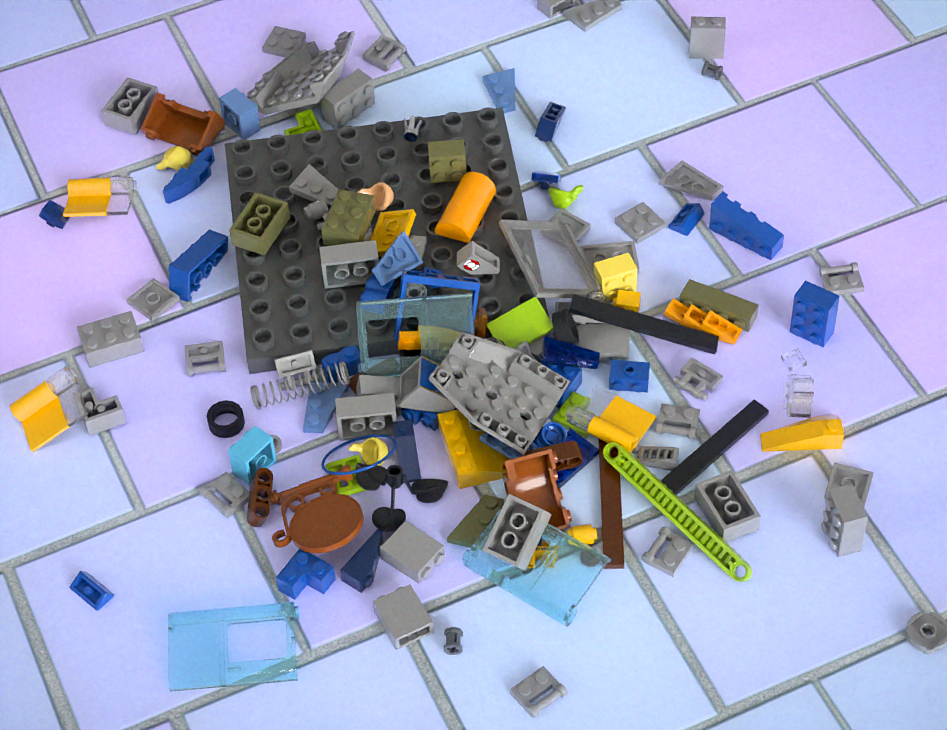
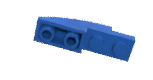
M206 147L188 169L182 167L178 173H175L173 179L163 189L165 203L169 204L187 196L212 175L210 166L215 162L213 148Z

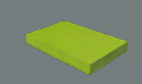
M536 297L486 324L496 343L510 348H514L523 341H527L529 345L554 330L552 322Z

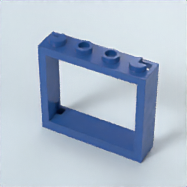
M402 270L393 332L394 341L398 342L399 331H401L407 283L471 290L465 333L473 335L480 290L478 278Z

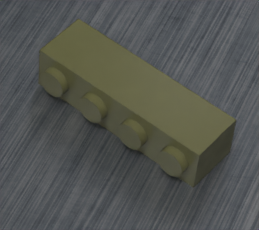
M689 279L680 294V303L690 307L692 304L707 314L711 310L747 332L750 331L758 317L759 304Z

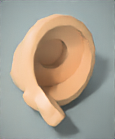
M381 182L371 188H362L358 191V193L374 195L376 211H384L391 205L394 198V192L391 187Z

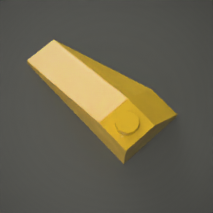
M837 415L814 416L760 433L762 452L842 449L844 437L842 420Z

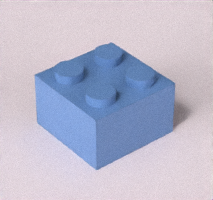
M234 88L219 97L222 118L226 121L225 125L241 139H247L260 131L258 107L243 92L241 93L238 89Z

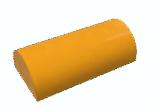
M478 172L464 174L435 228V234L470 243L496 193L494 183L487 176Z

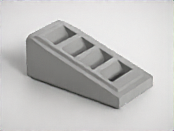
M640 446L637 459L645 466L672 471L677 465L679 448ZM644 453L648 454L647 458H643Z

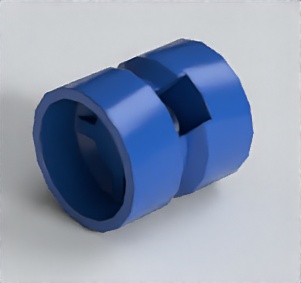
M549 422L541 428L533 442L539 448L563 443L566 440V431L559 423Z

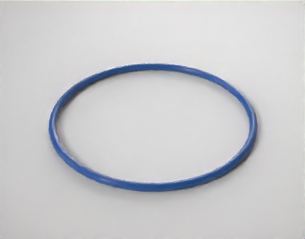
M384 434L357 437L329 451L323 458L321 467L326 473L333 475H348L365 471L389 458L395 451L397 444L394 438ZM371 437H384L393 441L394 445L389 454L367 467L348 472H333L327 470L324 466L325 460L330 454L351 442Z

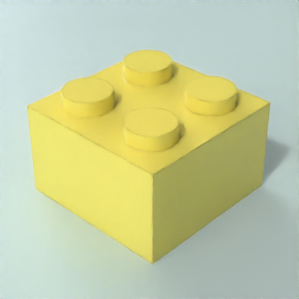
M629 252L594 263V274L601 285L599 290L601 302L613 301L614 297L618 295V290L636 292L637 267Z

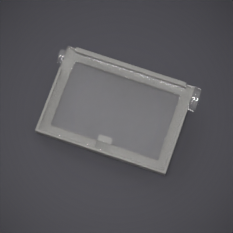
M558 217L551 218L549 222L499 221L498 224L536 298H572L573 294L596 301H604L605 296L600 290L601 285L568 224L560 222Z

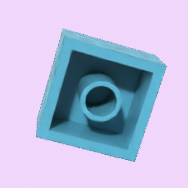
M257 426L247 431L228 450L233 475L249 486L259 468L269 469L277 461L273 437Z

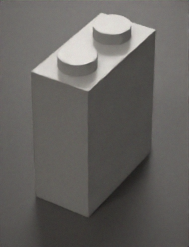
M691 16L689 58L723 59L726 17Z
M407 521L380 547V555L383 561L418 584L423 579H427L434 567L440 565L445 558L443 544Z
M411 584L399 587L394 592L382 595L373 601L374 613L396 650L434 633L433 621Z

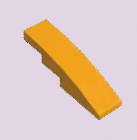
M674 298L663 314L682 326L719 336V341L732 345L735 344L742 332L741 328L710 310L707 314L692 304L690 307H687Z

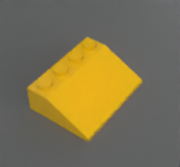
M459 410L437 414L438 428L459 489L503 479L502 474L506 473V469H502L503 461L510 460V458L479 441L480 436L486 433V431H476L470 428L468 419Z

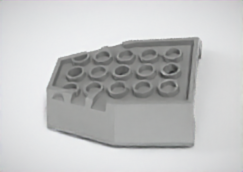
M341 32L334 42L335 47L331 50L324 49L320 51L315 41L300 43L293 52L270 71L262 75L263 78L255 83V87L247 92L246 97L251 102H255L258 111L264 115L319 103L341 76L355 32Z
M465 332L459 335L440 366L435 368L429 377V381L472 424L523 455L527 452L570 383L563 376L519 350ZM486 395L493 397V400L489 399ZM520 416H524V417H526L528 420H524V419H522Z

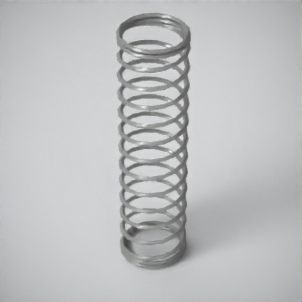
M343 361L339 362L340 373L343 379L342 381L339 375L337 364H334L338 376L337 386L332 378L330 366L327 365V369L331 379V388H329V386L327 385L322 367H320V372L324 384L323 390L321 389L318 383L315 369H313V375L316 381V392L313 390L311 386L309 374L306 371L305 374L309 384V394L306 392L303 386L301 374L298 373L299 381L302 386V396H300V394L298 393L293 375H291V380L295 389L294 398L292 397L289 391L286 377H284V383L288 394L287 400L284 398L282 394L281 385L279 379H277L276 382L280 392V402L277 400L275 396L272 382L269 381L270 389L273 394V404H271V402L268 399L265 384L262 383L263 392L266 397V406L263 405L260 399V393L257 385H253L250 387V393L255 408L258 410L261 409V405L266 408L268 403L273 406L275 400L277 403L280 404L282 402V398L286 402H288L289 395L293 400H295L297 395L300 398H302L304 392L306 395L310 396L311 390L315 394H317L318 387L322 392H324L325 386L329 390L332 389L333 384L336 388H339L340 382L344 386H347L350 384V378L347 367Z

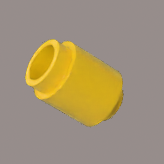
M591 524L572 526L571 529H567L569 545L576 547L594 544V540L597 539L596 527L592 528Z

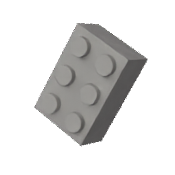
M358 68L332 86L321 99L323 120L335 129H339L375 104L373 78Z
M127 77L101 110L104 125L135 135L142 126L158 92L157 86Z
M376 240L319 247L325 289L365 284L366 280L370 279L371 275L374 274L372 269L379 261Z
M132 311L77 326L89 368L144 352L141 336Z
M394 393L335 399L340 441L372 434L394 436L392 422H397Z
M732 470L695 484V500L714 531L725 542L759 530L761 515Z
M848 484L828 490L821 527L823 533L829 537L832 551L835 550L838 558L861 552L868 515L853 485Z
M509 494L484 545L483 551L522 570H526L552 514Z

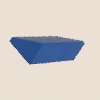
M686 203L669 224L668 228L688 236L705 214L700 203Z
M79 571L69 587L96 611L101 609L115 595L92 575L84 571Z

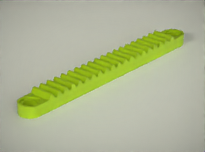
M611 442L604 447V458L727 575L738 582H746L751 578L752 567L734 548L730 547V544L725 542L717 532L713 531L700 516L696 515L689 506L684 504L672 490L668 489L656 475L651 473L644 464L640 463V460L635 458L632 453L619 443ZM616 447L618 449V455L617 457L612 458L610 456V451L612 448ZM742 565L745 568V575L740 578L737 576L736 570Z

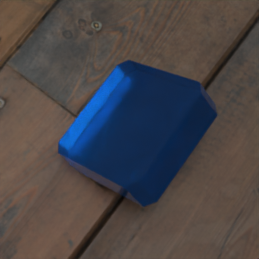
M534 171L532 172L531 180L542 183L540 189L548 190L550 184L561 182L562 174Z
M52 200L46 203L39 214L40 218L47 221L46 224L63 229L71 218L63 217L65 208Z

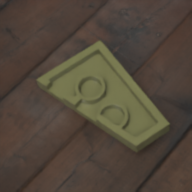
M484 495L447 537V542L483 551L484 545L504 505V499Z

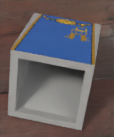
M421 356L400 375L398 406L437 413L449 412L456 408L429 381L430 375L441 364Z

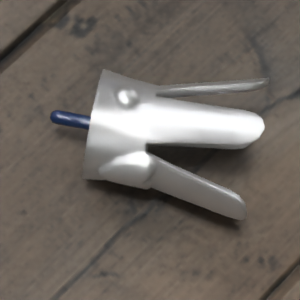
M414 115L410 117L409 126H407L406 119L404 118L405 133L403 137L409 142L417 140L419 128L422 124V120H420L416 128H414Z

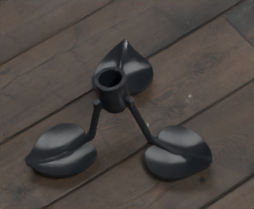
M357 463L356 470L369 465ZM376 465L365 471L355 473L357 483L365 490L376 491L381 485L385 486L386 483L391 487L390 508L380 507L372 513L373 525L384 532H394L406 521L405 511L403 509H394L395 489L400 488L403 481L411 494H416L417 500L422 503L437 502L443 496L448 486V481L419 479L413 482L411 487L406 479V474H403V469L399 465H391L387 469Z

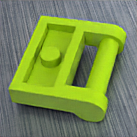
M355 455L329 462L325 467L329 471L337 472L342 466L349 464L351 471L356 470L357 463L362 464L360 455ZM355 473L353 474L354 479L347 481L348 486L342 487L341 481L336 484L337 494L349 496L367 490L359 486Z

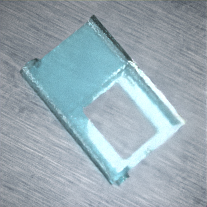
M472 293L357 301L356 314L361 361L358 364L359 375L400 376L421 356L441 364L462 332L475 336ZM408 317L418 318L421 354L419 356L369 358L366 333L367 321Z
M501 507L472 548L464 553L462 558L464 561L463 565L564 626H569L576 616L577 605L605 565L610 563L612 559L548 523L540 539L548 543L549 547L531 573L524 575L483 551V547L501 512Z
M294 602L168 613V678L170 692L298 681L295 623L296 618H300L299 606H295ZM281 620L286 622L287 656L285 658L241 662L228 661V627L230 625Z

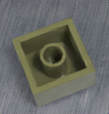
M464 139L428 142L431 183L461 181L463 175L466 174Z

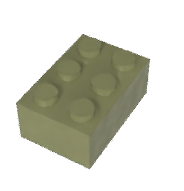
M338 189L321 229L323 245L333 246L363 242L376 211L374 195Z
M255 192L229 230L232 245L265 256L290 219L288 202Z

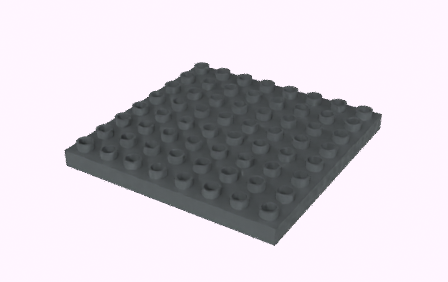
M487 107L478 111L463 113L449 112L445 115L432 117L417 116L415 117L414 128H416L420 120H422V124L419 128L417 140L414 142L404 139L405 125L404 120L394 122L380 121L376 124L355 127L348 125L340 129L324 131L310 130L306 133L286 136L273 135L270 138L255 140L240 139L232 143H225L233 224L255 192L288 202L290 219L265 256L235 246L249 374L277 371L274 359L310 349L313 352L316 365L322 364L321 360L325 356L339 353L348 346L355 345L361 353L362 359L399 354L400 351L398 350V342L394 341L393 332L397 311L396 291L401 283V276L394 279V293L385 314L363 310L362 304H360L361 293L365 292V284L325 289L319 247L329 245H323L322 232L317 228V224L324 222V219L320 218L308 222L304 216L303 208L313 202L291 193L289 190V186L309 164L337 189L358 192L362 188H371L379 182L390 186L394 192L393 201L384 211H375L371 221L372 235L380 212L414 209L416 216L409 235L425 236L427 243L422 258L424 263L421 264L420 269L413 270L423 272L424 267L441 270L445 275L478 278L480 290L473 335L489 341H495L486 324L535 297L498 224L500 220L528 221L503 107L494 109ZM410 119L406 120L407 126H409ZM464 139L466 173H481L494 183L496 193L471 241L499 257L500 272L498 274L470 275L457 267V252L469 243L435 234V228L460 181L431 183L428 142ZM511 230L523 255L529 258L532 264L530 269L541 290H543L530 231ZM442 286L441 288L432 289L433 302L431 308L418 316L403 313L401 331H417L418 325L465 332L471 290ZM537 298L549 317L545 298Z

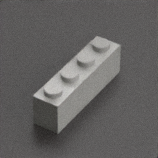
M359 375L356 386L357 396L394 393L395 407L401 408L398 406L400 377Z

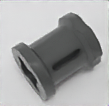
M706 61L701 75L711 76L718 81L722 76L723 66L720 65L718 67Z
M458 627L446 628L444 631L446 636V644L443 647L444 652L449 655L460 654L462 652L461 637L463 636V631Z

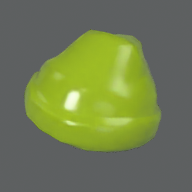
M581 184L575 186L571 191L549 187V197L555 208L565 210L577 200L578 194L583 191L584 187Z

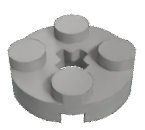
M918 612L909 619L905 636L913 647L925 654H932L935 651L941 650L947 644V621L937 613L923 614V612ZM923 629L927 631L929 629L932 630L931 635H926Z

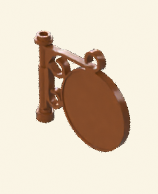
M348 464L342 466L337 472L351 471V468ZM328 474L277 493L276 489L273 490L271 500L273 505H281V513L286 534L283 529L273 534L272 541L274 545L282 548L287 546L292 540L296 547L305 552L325 553L349 543L359 533L363 525L364 515L360 504L354 498L345 494H337L336 484L339 481L346 480L347 482L353 480V474ZM332 488L330 491H327V492H324V491H323V490ZM317 492L320 493L321 496L308 502L304 498ZM296 500L301 502L297 506L291 505ZM288 507L291 512L295 513L289 525L286 517Z

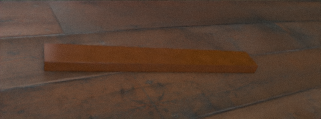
M598 438L604 569H624L620 473L603 456V449L608 443ZM616 447L610 451V456L615 458L618 455Z

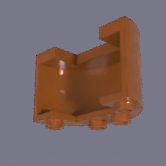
M552 449L506 460L502 463V469H506V473L502 474L506 496L508 497L511 494L552 514L542 535L571 528L570 522L572 521L569 509L566 510L561 505L560 500L563 499L561 489L557 488L556 485L558 475L555 463L558 460L555 451H552Z

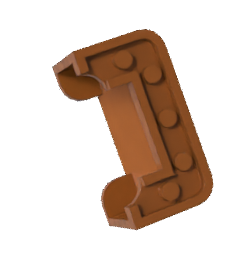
M157 92L140 130L150 140L158 139L181 146L198 156L206 147L213 143L223 130L226 121L217 112L211 110H204L202 112L178 104L175 100H166L164 94Z

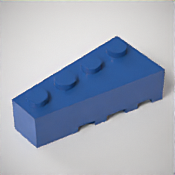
M722 191L711 203L709 229L762 257L772 260L783 247L784 234L766 221H759L756 214L752 211L748 213L742 209V204L736 200L734 202L727 198L728 194Z
M209 229L184 253H181L174 262L170 263L168 267L169 289L179 295L181 300L186 302L191 300L192 296L190 294L193 291H198L201 287L199 284L201 280L208 278L212 266L216 267L228 252V236Z

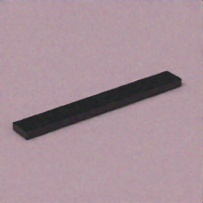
M576 294L572 296L569 308L570 313L715 355L717 352L719 336Z
M754 399L661 480L662 483L677 495L769 414V410Z

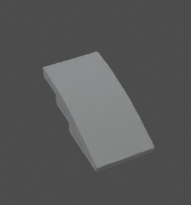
M607 323L576 325L579 342L567 347H563L560 344L553 330L552 340L558 350L554 356L568 363L589 365V360L608 362V357L628 358L630 330Z

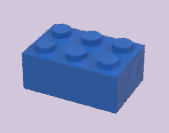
M805 280L794 295L790 333L824 347L835 330L840 296Z

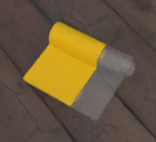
M133 177L68 179L67 189L69 197L63 217L128 215L134 191H137V181Z
M62 368L9 406L12 414L22 422L32 452L88 415L76 379L77 373L73 368Z
M595 385L580 406H570L565 414L568 423L606 443H619L630 453L657 418L656 415Z

